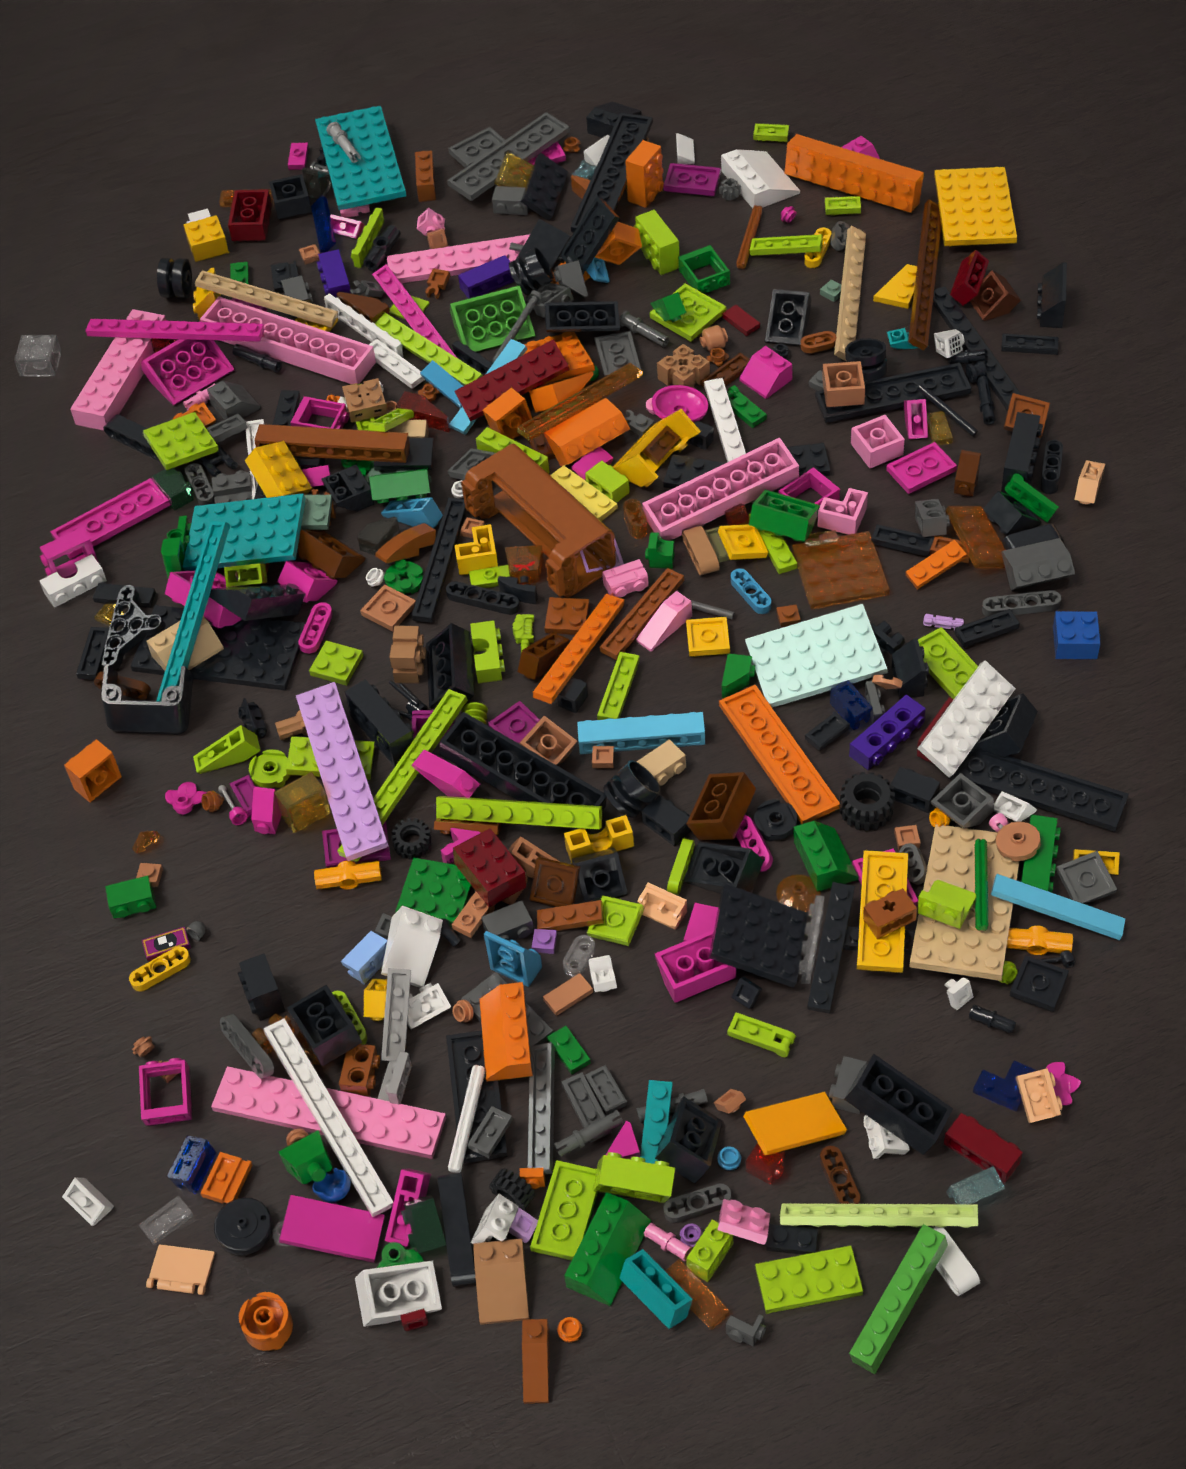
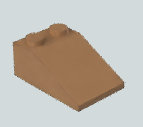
M522 1239L473 1243L480 1325L529 1319L525 1251Z

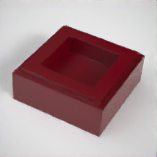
M425 1309L400 1315L404 1331L428 1325Z

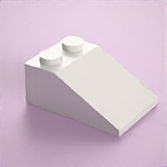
M402 906L391 919L381 975L388 976V968L411 970L410 985L419 988L423 987L440 939L443 920Z
M433 1261L367 1269L355 1277L363 1327L401 1320L400 1315L420 1309H425L426 1314L442 1309Z

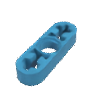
M735 569L732 571L731 585L756 613H768L771 610V598L746 570ZM755 589L756 592L753 594L746 593V590Z

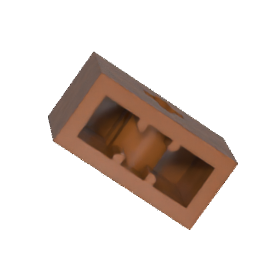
M903 888L898 891H891L877 901H870L864 906L863 919L877 939L915 921L917 915V907Z

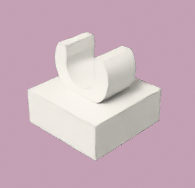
M964 977L958 982L951 979L945 983V986L949 988L947 994L950 1005L956 1010L974 997L970 981Z

